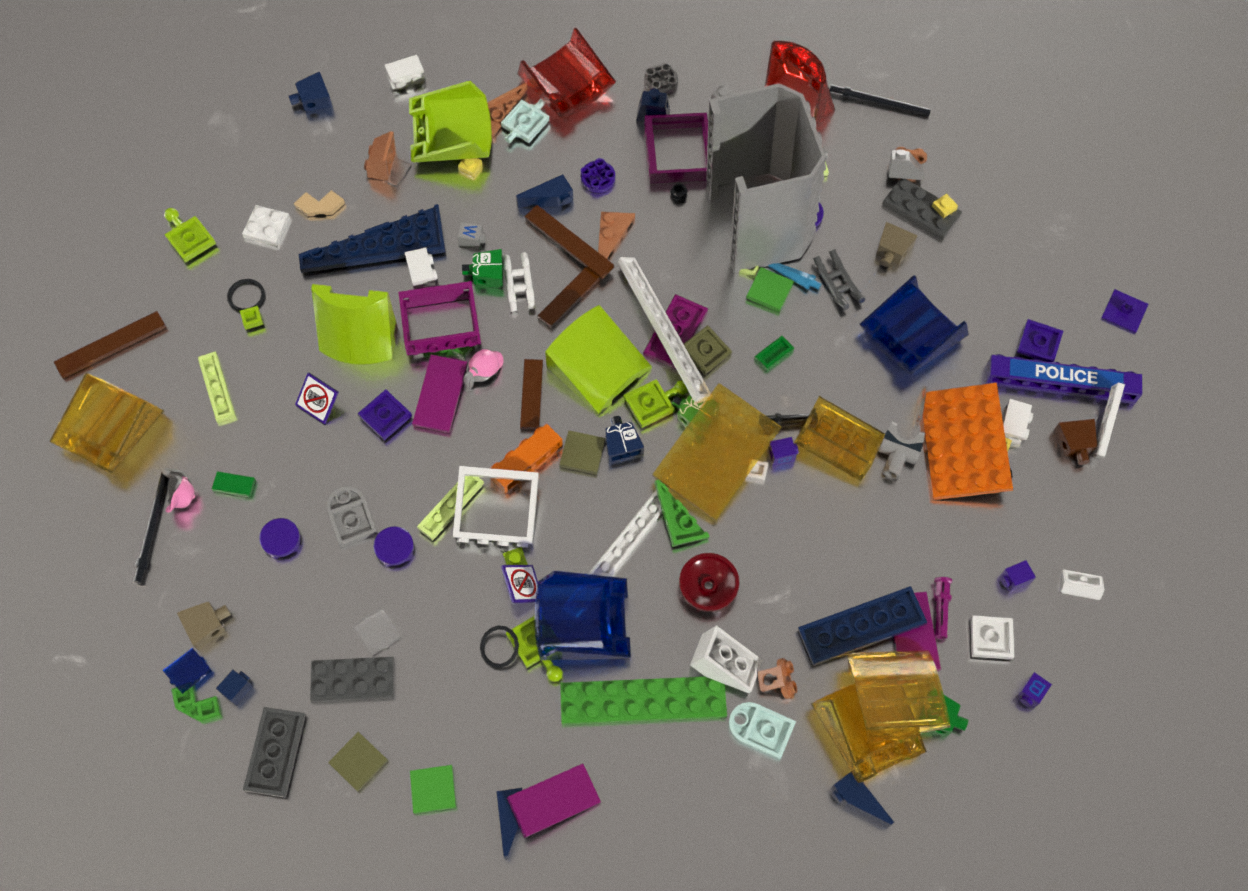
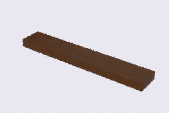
M538 205L525 215V219L599 278L603 279L614 268L612 262Z
M158 311L54 361V364L60 376L64 379L167 327Z

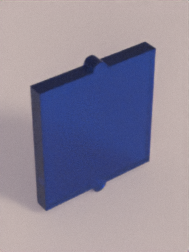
M191 648L162 671L170 679V684L175 685L183 694L212 670L204 662V657H200Z

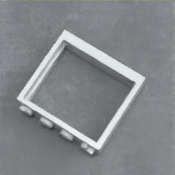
M459 466L453 537L457 538V542L469 543V539L477 540V544H489V541H497V545L509 546V543H517L516 547L528 548V544H533L539 473ZM465 476L531 481L527 537L460 532Z

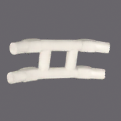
M526 252L521 253V269L512 270L510 256H503L510 312H517L515 292L526 291L528 310L536 309L529 258ZM524 275L525 284L514 285L513 277Z

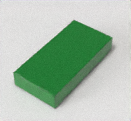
M780 336L755 355L754 360L767 372L793 352L794 347L783 336Z
M217 471L212 491L251 498L256 479L254 477Z

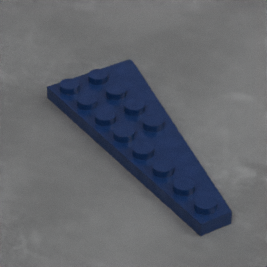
M435 204L433 208L427 210H418V213L408 217L407 215L402 216L400 220L390 223L388 221L366 229L364 233L355 236L353 234L349 235V238L342 241H333L328 246L316 247L300 253L299 264L301 273L403 259L406 258L405 252L426 248L428 254L445 253L439 204Z

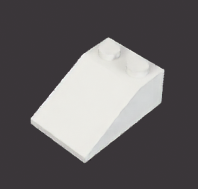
M716 625L702 634L690 666L705 677L750 693L763 660Z

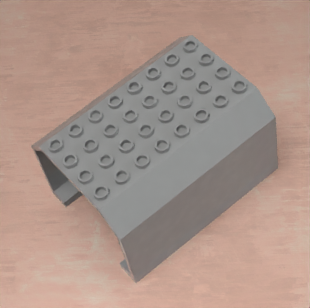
M780 83L709 99L706 186L712 200L718 198L719 185L735 182L730 260L735 274L739 273L741 269H754L755 266L761 268L774 263L801 258L816 231L815 222H817V212H819L818 203L821 202L820 192L823 190V173L826 170L825 161L828 159V153L826 148L822 147V137L820 132L816 130L815 117H811L809 102L805 100L802 93ZM771 174L783 180L747 189L744 181L745 179Z

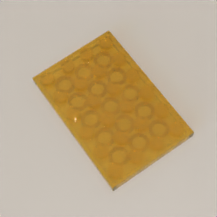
M718 383L652 476L716 521L782 427Z

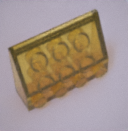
M819 396L794 443L861 481L871 468L885 433Z

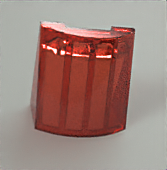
M576 27L573 29L570 41L562 48L532 67H529L524 60L520 61L517 73L560 118L570 116L584 109L616 83V80Z
M773 41L771 43L765 86L773 85L785 74H790L809 83L808 86L818 93L814 112L817 126L835 111L822 62L812 51L804 46L788 41Z

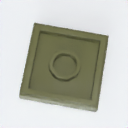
M708 325L684 343L694 364L704 375L732 354L731 349Z
M568 430L559 466L597 475L606 438Z
M357 732L328 763L359 792L388 762V759L363 735Z

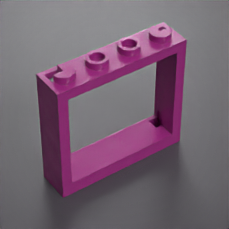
M707 112L645 116L644 127L650 184L706 181ZM701 128L706 168L657 170L653 130Z
M472 281L398 292L407 356L481 345ZM469 299L473 331L411 340L407 308Z

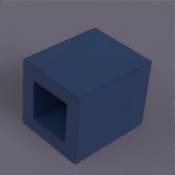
M232 669L216 689L236 706L253 686L248 682L250 678L244 672L240 671L237 673Z

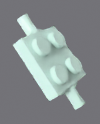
M542 98L535 105L521 100L501 122V127L510 132L505 137L506 142L511 143L515 137H519L530 143L550 120L549 115L541 111V108L546 104Z

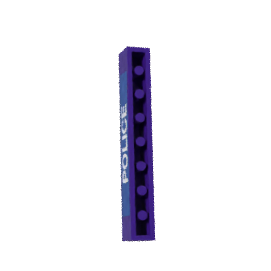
M1001 354L991 355L987 362L986 383L1108 399L1111 387L1119 382L1125 384L1121 401L1137 402L1142 396V374L1132 371L1121 372L1115 369H1098L1094 366L1083 367L1077 364H1060L1056 361L1045 362L1039 359L1029 360L1022 357H1006Z

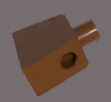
M1095 419L1059 422L1054 429V434L1066 457L1076 456L1078 465L1088 464L1090 462L1088 455L1092 454L1097 448Z

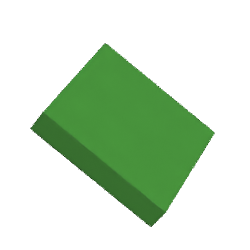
M761 267L746 299L780 312L794 281Z
M452 765L410 771L413 814L456 809Z

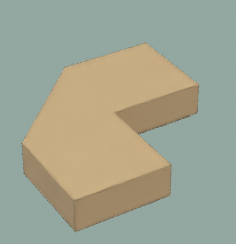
M332 190L320 201H317L306 192L294 203V206L307 217L315 216V214L333 215L345 204V201Z

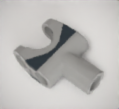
M892 421L879 449V452L889 455L883 470V474L886 477L899 479L905 462L913 465L916 464L923 446L925 432L919 431L915 438L905 440L898 435V427H896L898 422Z

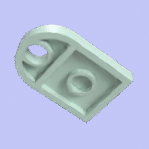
M746 702L738 705L732 711L729 718V730L738 742L780 761L796 721L759 704ZM737 714H742L746 718V722L741 725L737 724L734 717Z

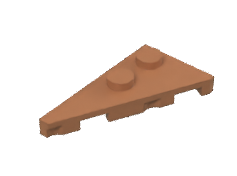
M526 82L487 102L491 119L492 138L501 128V122L514 109L528 90Z
M601 212L598 252L606 259L616 249L631 222H634L635 213Z

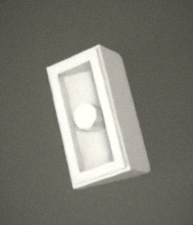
M1062 570L1061 593L1095 600L1101 599L1105 590L1102 576Z

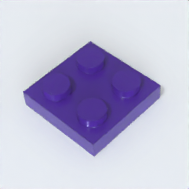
M1027 319L1016 353L1045 362H1054L1063 330Z
M385 389L358 412V416L378 436L386 440L412 417V413Z

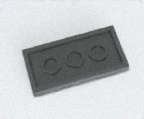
M901 178L882 203L884 206L942 240L962 214V211L957 209L945 218H942L932 207L933 202L939 199L938 197L911 181Z
M394 657L311 661L310 702L394 699Z
M269 707L263 708L243 791L286 798L306 717L305 713Z

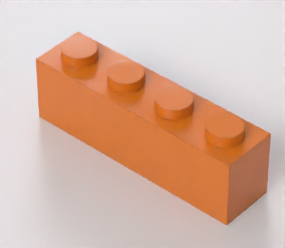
M545 424L543 427L540 426L530 438L522 440L518 448L514 451H509L502 461L496 462L490 469L533 472L563 447L562 438L548 424ZM490 478L504 494L521 482L520 480Z

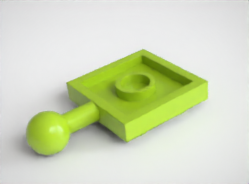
M175 208L165 210V219L173 222L176 228L164 235L185 263L216 244L213 237L196 216L182 223L179 219V213Z
M657 379L624 394L623 399L640 427L643 428L674 413L675 408L668 398L676 394L685 395L688 393V389L683 380H679L673 388L664 392Z
M541 612L511 630H513L518 638V655L525 667L528 668L541 660L547 669V678L552 682H557L562 678L563 671L559 666H555L548 655L560 649L561 644ZM506 632L507 638L515 648L513 637L510 633Z

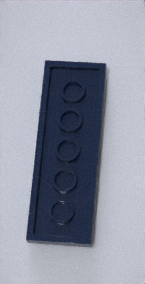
M909 586L800 626L798 631L813 666L927 625V620L912 587Z

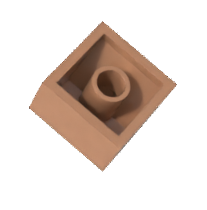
M390 131L375 138L373 145L369 146V159H366L364 164V170L367 171L368 178L389 181L396 155L394 132Z

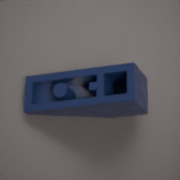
M562 174L517 194L516 203L518 208H532L536 205L539 207H559L573 200V189Z
M854 770L831 787L833 791L831 794L838 803L841 802L845 807L886 828L894 823Z
M522 788L496 791L505 860L510 858L520 830L507 797L522 791Z

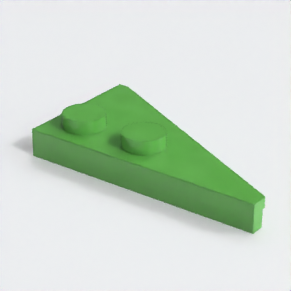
M655 480V488L672 547L708 539L710 537L708 532L703 531L697 524V520L688 513L683 504L671 495L667 486L661 483L660 480Z

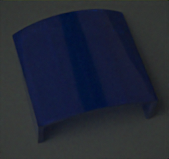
M915 275L859 324L877 347L897 366L909 374H913L969 335L968 326L965 321L957 326L919 289Z
M552 571L539 580L536 591L534 620L536 645L540 661L631 658L630 637H626L624 600L628 598L627 578Z

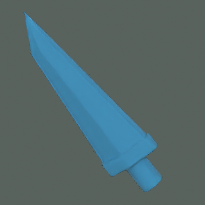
M780 263L768 265L807 290L810 287L819 290L822 283L815 281V275Z

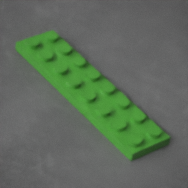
M708 677L560 683L562 725L727 718L725 684Z

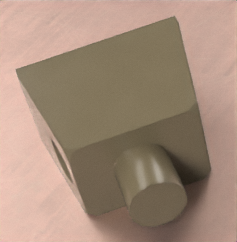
M886 222L876 253L882 257L880 264L885 267H889L891 262L900 264L914 247L918 235Z
M205 602L182 610L177 615L192 645L199 651L225 631L221 620L229 617L231 613L226 605L215 610L210 602Z

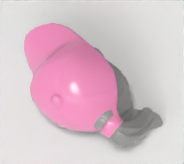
M482 349L474 354L469 360L468 372L463 378L464 392L469 391L473 387V382L488 380L502 367L503 356L500 352Z
M162 467V473L167 478H170L168 483V503L170 505L165 511L169 513L174 508L188 507L192 499L195 498L194 488L188 481V476L183 471Z

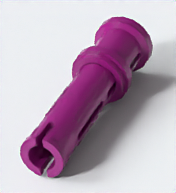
M936 577L934 579L936 594L933 597L936 601L935 638L947 639L949 602L952 600L950 584H952L953 580L948 577ZM941 611H943V625H942V626H941Z

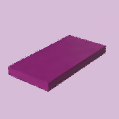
M676 294L666 310V314L683 344L697 333L708 312V308ZM654 331L643 351V355L676 369L656 331Z
M437 355L430 356L412 422L413 426L450 433L463 385V378L468 366L467 361Z
M927 592L914 593L927 620V625L893 637L899 675L941 670Z
M583 763L507 797L524 838L601 803Z

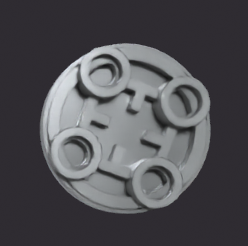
M669 63L655 65L646 69L644 84L648 91L652 88H657L659 92L668 95L677 88L678 75Z

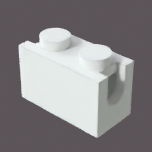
M417 55L385 64L386 74L393 91L426 81L423 67Z
M426 248L405 252L413 288L420 289L436 286L434 280L438 278L436 270L431 268V265L434 264L432 254H428Z
M1009 399L1002 417L1005 438L1012 440V444L1020 446L1021 440H1027L1030 430L1027 429V425L1031 423L1033 413H1031L1032 405Z

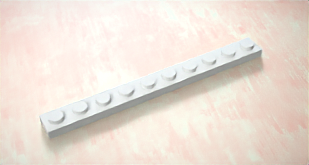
M620 257L617 263L694 402L710 401L713 397L638 262L633 257Z

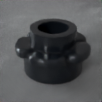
M677 183L670 191L675 200L687 197L688 190L684 184Z

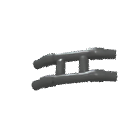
M836 249L829 251L832 263L836 269L827 273L820 256L813 258L818 274L824 280L833 299L844 310L849 308V304L841 295L842 292L847 290L859 303L865 301V297L854 285L843 267ZM841 276L845 284L836 287L831 279Z

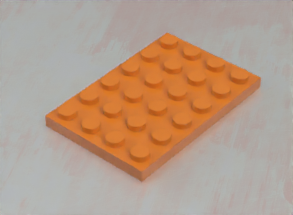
M997 383L922 392L921 406L934 500L1013 491Z

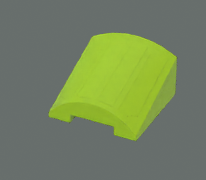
M472 81L462 82L409 98V114L413 116L414 144L410 145L411 161L413 163L489 157L492 130L486 95Z
M312 284L311 291L320 352L337 361L358 365L375 364L393 358L398 326L388 292L369 290L368 297L337 294L333 293L331 286Z
M600 305L587 311L571 323L545 351L546 367L598 415L611 405L612 400L636 378L639 380L652 368L649 362Z

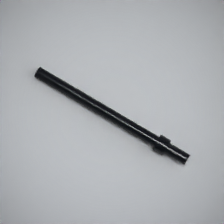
M831 85L829 90L830 92L842 94L843 97L849 98L850 96L929 116L931 111L928 108L851 90L850 87L846 86L843 88Z
M162 472L140 557L137 558L135 564L136 572L133 582L136 584H141L144 571L149 563L147 559L168 478Z

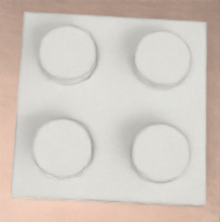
M255 205L242 235L246 239L278 246L290 215L289 213Z
M972 615V657L1013 660V618Z

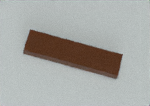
M585 267L537 315L538 319L552 329L599 282V277Z
M524 359L520 430H536L540 427L543 360Z

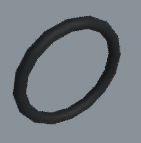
M242 279L235 282L227 293L229 305L236 311L248 309L234 305L231 301V294L236 286L249 282L254 283L261 290L260 300L252 306L259 307L265 297V291L261 283L253 279Z
M498 625L484 633L480 643V652L484 661L490 666L497 668L508 666L515 660L518 654V638L510 628ZM496 630H505L510 633L515 644L514 653L511 658L501 664L490 661L485 655L484 650L486 638Z

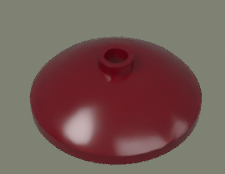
M702 553L696 555L685 563L680 573L679 587L684 599L691 606L702 611H718L727 607L735 599L739 590V575L735 566L727 558L719 554ZM710 584L712 588L707 589L705 585Z

